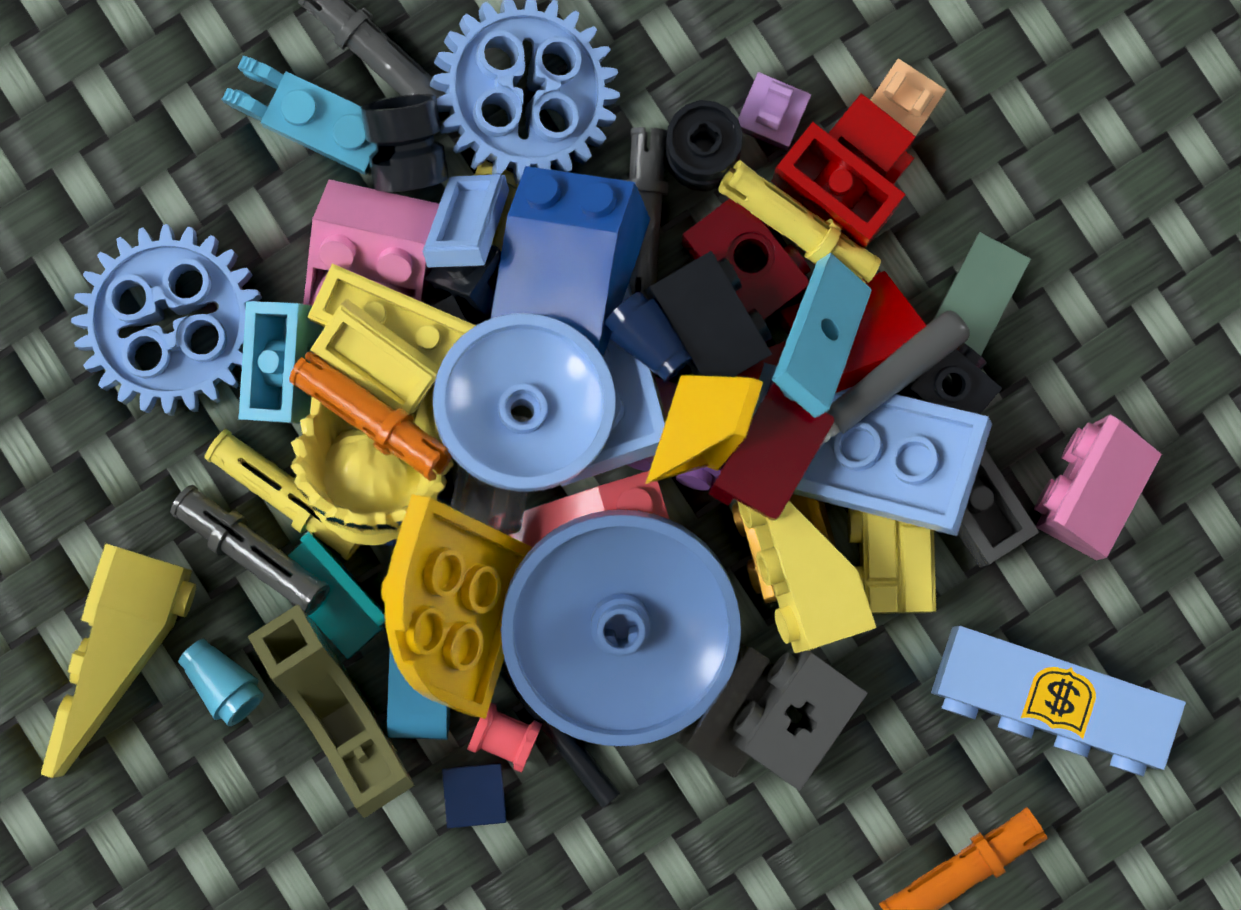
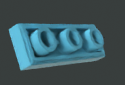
M832 253L816 262L772 379L787 398L796 401L815 418L830 409L872 291L869 286Z

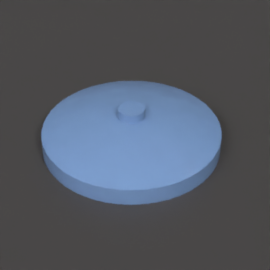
M620 509L590 513L566 522L548 533L536 543L517 567L510 581L503 605L501 625L502 648L509 674L519 693L540 717L558 730L574 738L600 745L634 746L651 743L671 736L695 722L715 703L723 692L734 670L740 648L741 622L738 602L732 582L718 557L706 543L682 525L668 518L638 510Z

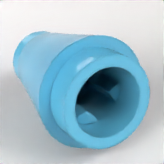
M200 639L192 644L178 660V663L185 669V673L214 720L222 719L228 726H233L246 718L264 697V694L257 687L259 680L217 648L211 646L205 639Z

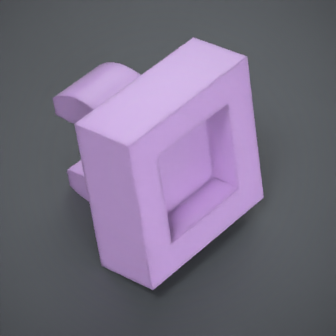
M758 72L738 118L742 132L788 151L811 94Z

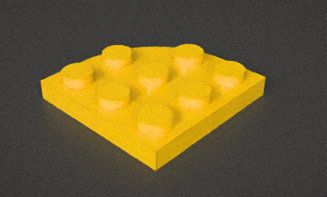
M412 494L401 524L389 572L383 581L381 590L382 598L385 602L387 636L393 658L405 680L422 696L464 714L486 719L504 661L501 625L505 596L517 567L533 547L431 497Z

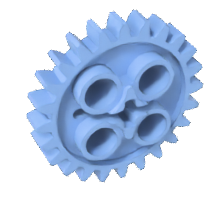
M503 0L499 14L488 2H484L479 9L481 23L472 16L465 14L459 23L464 35L450 31L446 36L444 43L453 53L439 52L434 64L448 73L434 75L430 82V87L446 92L445 95L437 98L439 112H449L450 117L441 126V134L458 131L461 137L455 144L453 151L456 154L469 147L476 151L471 163L473 169L478 168L486 159L493 162L492 175H501L507 167L513 168L515 182L519 185L525 166L551 170V165H553L556 171L570 172L572 170L570 156L584 165L592 156L586 143L599 148L607 137L597 126L610 127L616 119V115L603 106L615 104L620 98V92L605 87V84L616 77L618 70L611 67H601L600 62L610 52L609 46L594 49L591 47L589 42L594 37L597 29L593 26L581 33L576 30L575 25L579 17V12L576 10L562 20L557 17L558 1L553 0L548 5L545 12L537 11L536 0H526L521 10H517L513 0ZM528 40L532 44V58L528 67L527 89L535 92V94L526 106L525 118L528 138L523 140L518 136V125L522 113L524 94L522 89L515 86L525 71V55L522 42ZM488 48L503 50L511 60V68L506 70L493 68L485 59L484 51ZM548 53L559 55L566 62L568 73L565 75L550 73L543 65L542 55ZM495 104L503 108L508 115V125L505 127L490 125L482 115V106ZM544 109L558 112L564 119L565 130L563 132H552L546 129L540 121L539 112Z
M163 224L159 241H154L144 228H140L138 232L139 245L134 248L121 237L117 238V247L121 255L113 259L109 255L100 252L97 256L105 268L103 273L99 275L94 272L85 271L83 274L85 279L95 286L92 293H77L74 296V299L88 307L87 314L71 318V323L75 326L88 329L87 335L74 342L75 347L82 351L93 350L95 352L85 362L84 368L89 372L106 370L98 384L105 391L121 383L118 401L125 405L131 402L137 394H140V410L145 413L151 412L157 399L161 400L164 412L169 416H174L178 399H183L189 410L197 412L199 408L198 395L203 392L214 402L218 403L221 401L216 386L218 383L224 381L234 388L239 386L237 378L232 373V369L235 365L242 367L246 301L257 302L262 298L258 290H242L241 288L251 279L252 273L248 268L231 272L230 270L238 258L237 254L230 249L216 257L219 241L212 235L205 239L200 247L197 246V233L192 227L186 228L180 241L175 239L174 232L168 224ZM187 271L201 272L203 285L197 295L191 298L178 297L175 292V284L180 275ZM131 287L144 288L146 292L144 307L135 314H123L120 310L119 301L125 290ZM212 302H216L219 305L218 310L210 314H197L176 319L173 321L174 331L171 333L166 332L160 326L154 325L137 331L129 337H119V331L122 328L143 326L162 321L164 319L163 310L168 307L177 315H185L199 310ZM202 326L216 327L219 335L217 346L207 354L199 355L194 353L191 349L193 333ZM147 342L159 343L162 348V357L159 364L151 370H138L135 364V354L138 348Z

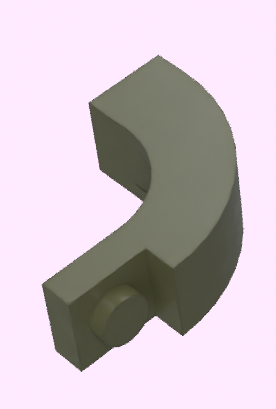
M299 604L248 636L270 678L301 715L326 754L356 810L364 818L415 786L396 754L397 749L391 739L388 738L387 732L332 647Z

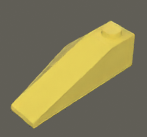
M105 543L81 621L88 622L89 626H92L89 638L85 637L82 640L78 650H75L72 654L68 669L70 683L76 684L74 696L65 695L57 710L41 775L50 778L65 775L172 630L177 616L184 618L187 616L196 591V584L189 582L192 570Z

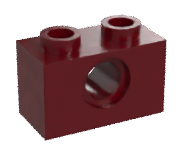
M729 198L686 231L682 236L681 244L694 260L710 251L713 252L717 261L725 257L741 281L742 288L737 290L736 293L747 312L756 309L765 323H767L780 313L779 310L785 309L805 293L809 284V280L805 275L811 270L794 246L788 244L783 248L769 231L772 227ZM745 246L755 247L764 254L766 266L757 273H745L736 266L734 253Z

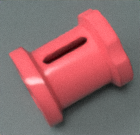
M491 702L486 719H479L467 750L474 753L480 749L512 762L513 769L522 773L541 730L542 723L535 720L530 725L497 711V704Z

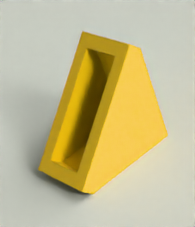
M681 375L646 484L704 467L718 471L745 439L763 382L745 377Z

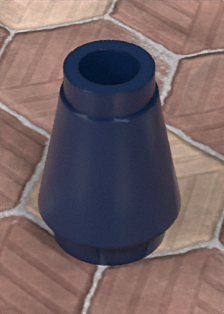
M641 292L633 294L621 303L605 321V325L613 332L610 339L655 374H658L665 382L680 373L692 360V357L685 351V347L655 299L648 301Z

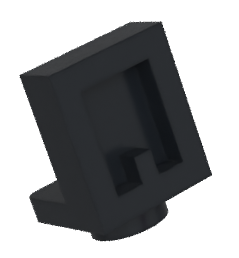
M491 244L485 265L433 267L426 280L443 299L453 295L464 317L480 324L491 319L496 283L490 277L500 263L501 251L497 246Z

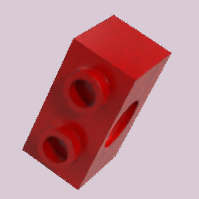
M814 122L810 124L777 165L771 181L823 220L832 219L842 226L840 232L863 248L869 245L897 210L906 195Z

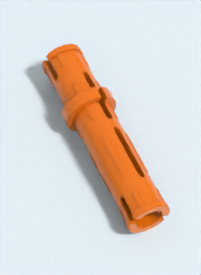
M307 352L305 359L301 357L296 362L290 373V383L311 395L353 427L355 426L368 435L370 439L375 441L373 444L378 451L384 455L393 454L397 458L402 459L429 481L435 480L437 473L441 475L452 458L448 448L414 424V417L402 408L394 410L389 405L384 404L359 384L331 367L314 352Z
M1026 807L983 836L980 832L970 838L972 844L962 849L961 852L939 864L913 881L909 886L878 904L882 910H939L991 875L998 878L1006 872L1005 866L1028 850L1048 840V837L1032 812Z

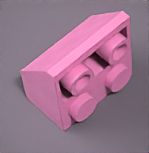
M328 180L312 219L303 304L313 306L332 263L424 303L429 283L426 278L431 272L432 267H427L423 249L439 204Z
M1108 415L1093 424L1088 422L1083 430L1077 428L1061 457L1069 462L1064 474H1060L1056 481L1050 479L1037 500L1034 510L1042 515L1036 524V528L1095 560L1107 558L1162 454L1121 420L1112 415Z

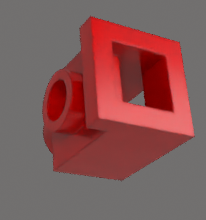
M862 93L828 133L893 185L915 159L907 151L916 136Z

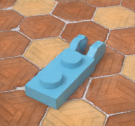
M242 57L237 68L245 76L277 90L268 107L247 93L227 88L222 98L224 103L261 121L260 123L264 128L359 173L367 175L370 169L369 156L376 150V145L366 140L361 106L287 71L283 75L274 68L251 57Z

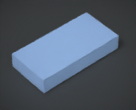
M505 175L449 177L423 249L428 268L485 265L509 193Z

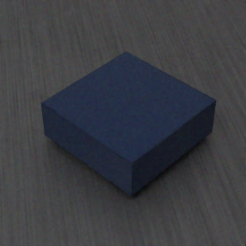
M502 763L442 769L447 828L507 822Z

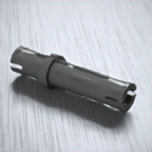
M348 0L298 1L302 8L309 11L335 35L334 43L342 50L346 47L349 48L401 96L431 94L439 98L446 94V92L430 87L433 77L372 22L373 15L366 8L358 10Z
M645 127L631 128L630 132L632 136L629 179L624 181L636 183L649 214L650 222L629 284L633 295L638 292V282L641 281V293L648 299L643 290L657 283L662 197L668 196L669 189L668 182L663 181L667 130L651 128L650 150L647 152L648 132H646Z
M194 485L186 487L173 502L170 510L172 516L180 519L207 539L210 550L218 556L226 553L294 605L299 604L308 616L314 613L326 599L330 590L328 583L318 579L288 557L283 551L246 526L247 519L237 511L227 512L201 493Z

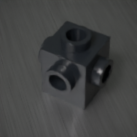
M965 343L905 387L913 395V399L976 414H981L1002 388L981 371L987 362ZM949 374L952 379V385L947 392H944L942 382L945 376Z

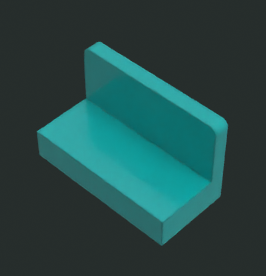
M308 531L300 538L302 543L288 557L321 581L329 584L330 590L326 599L309 617L342 654L350 660L386 627L385 610L327 546L312 532Z

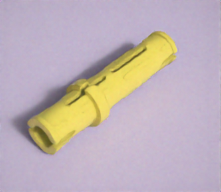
M741 160L734 164V169L730 168L719 185L718 191L740 204L774 230L796 243L797 246L806 251L804 257L814 264L824 256L832 253L865 284V281L869 283L879 269L881 259L840 232L842 230L841 225L832 219L825 221L818 215H815L774 184L762 178Z
M224 429L208 448L204 457L207 461L217 465L228 475L247 487L252 493L258 495L293 520L291 527L299 533H303L306 530L312 532L319 540L336 550L346 560L361 545L342 539L334 531L328 529L320 520L294 503L292 498H296L308 507V499L296 487L295 478L236 438L228 429ZM247 463L278 485L281 490H276L242 464Z

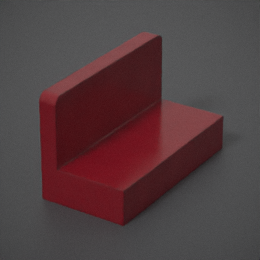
M773 382L750 422L745 439L730 455L708 494L728 506L734 498L769 520H777L834 424L833 416L824 412L816 418L813 417L796 401L787 398L780 387Z

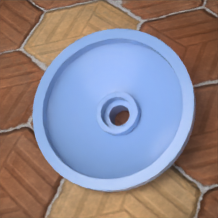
M527 313L508 314L492 318L473 327L450 348L440 365L435 380L433 392L434 420L440 438L448 448L450 455L472 476L487 484L506 490L530 492L545 490L573 479L583 472L600 454L608 439L614 420V384L606 362L599 351L584 335L573 327L543 315ZM516 406H526L531 410L533 417L526 422H520L512 417L511 410Z

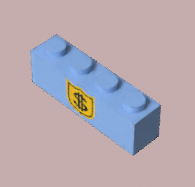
M954 626L951 629L931 694L945 698L942 705L944 710L974 720L978 710L1001 717L998 724L1000 729L1031 739L1034 729L1056 735L1054 743L1056 748L1087 758L1090 749L1094 748L1113 755L1110 766L1143 777L1147 767L1165 769L1186 703L1185 701L963 626Z

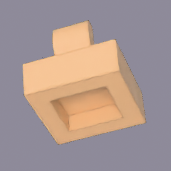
M898 58L871 98V101L916 136L944 95L946 89Z

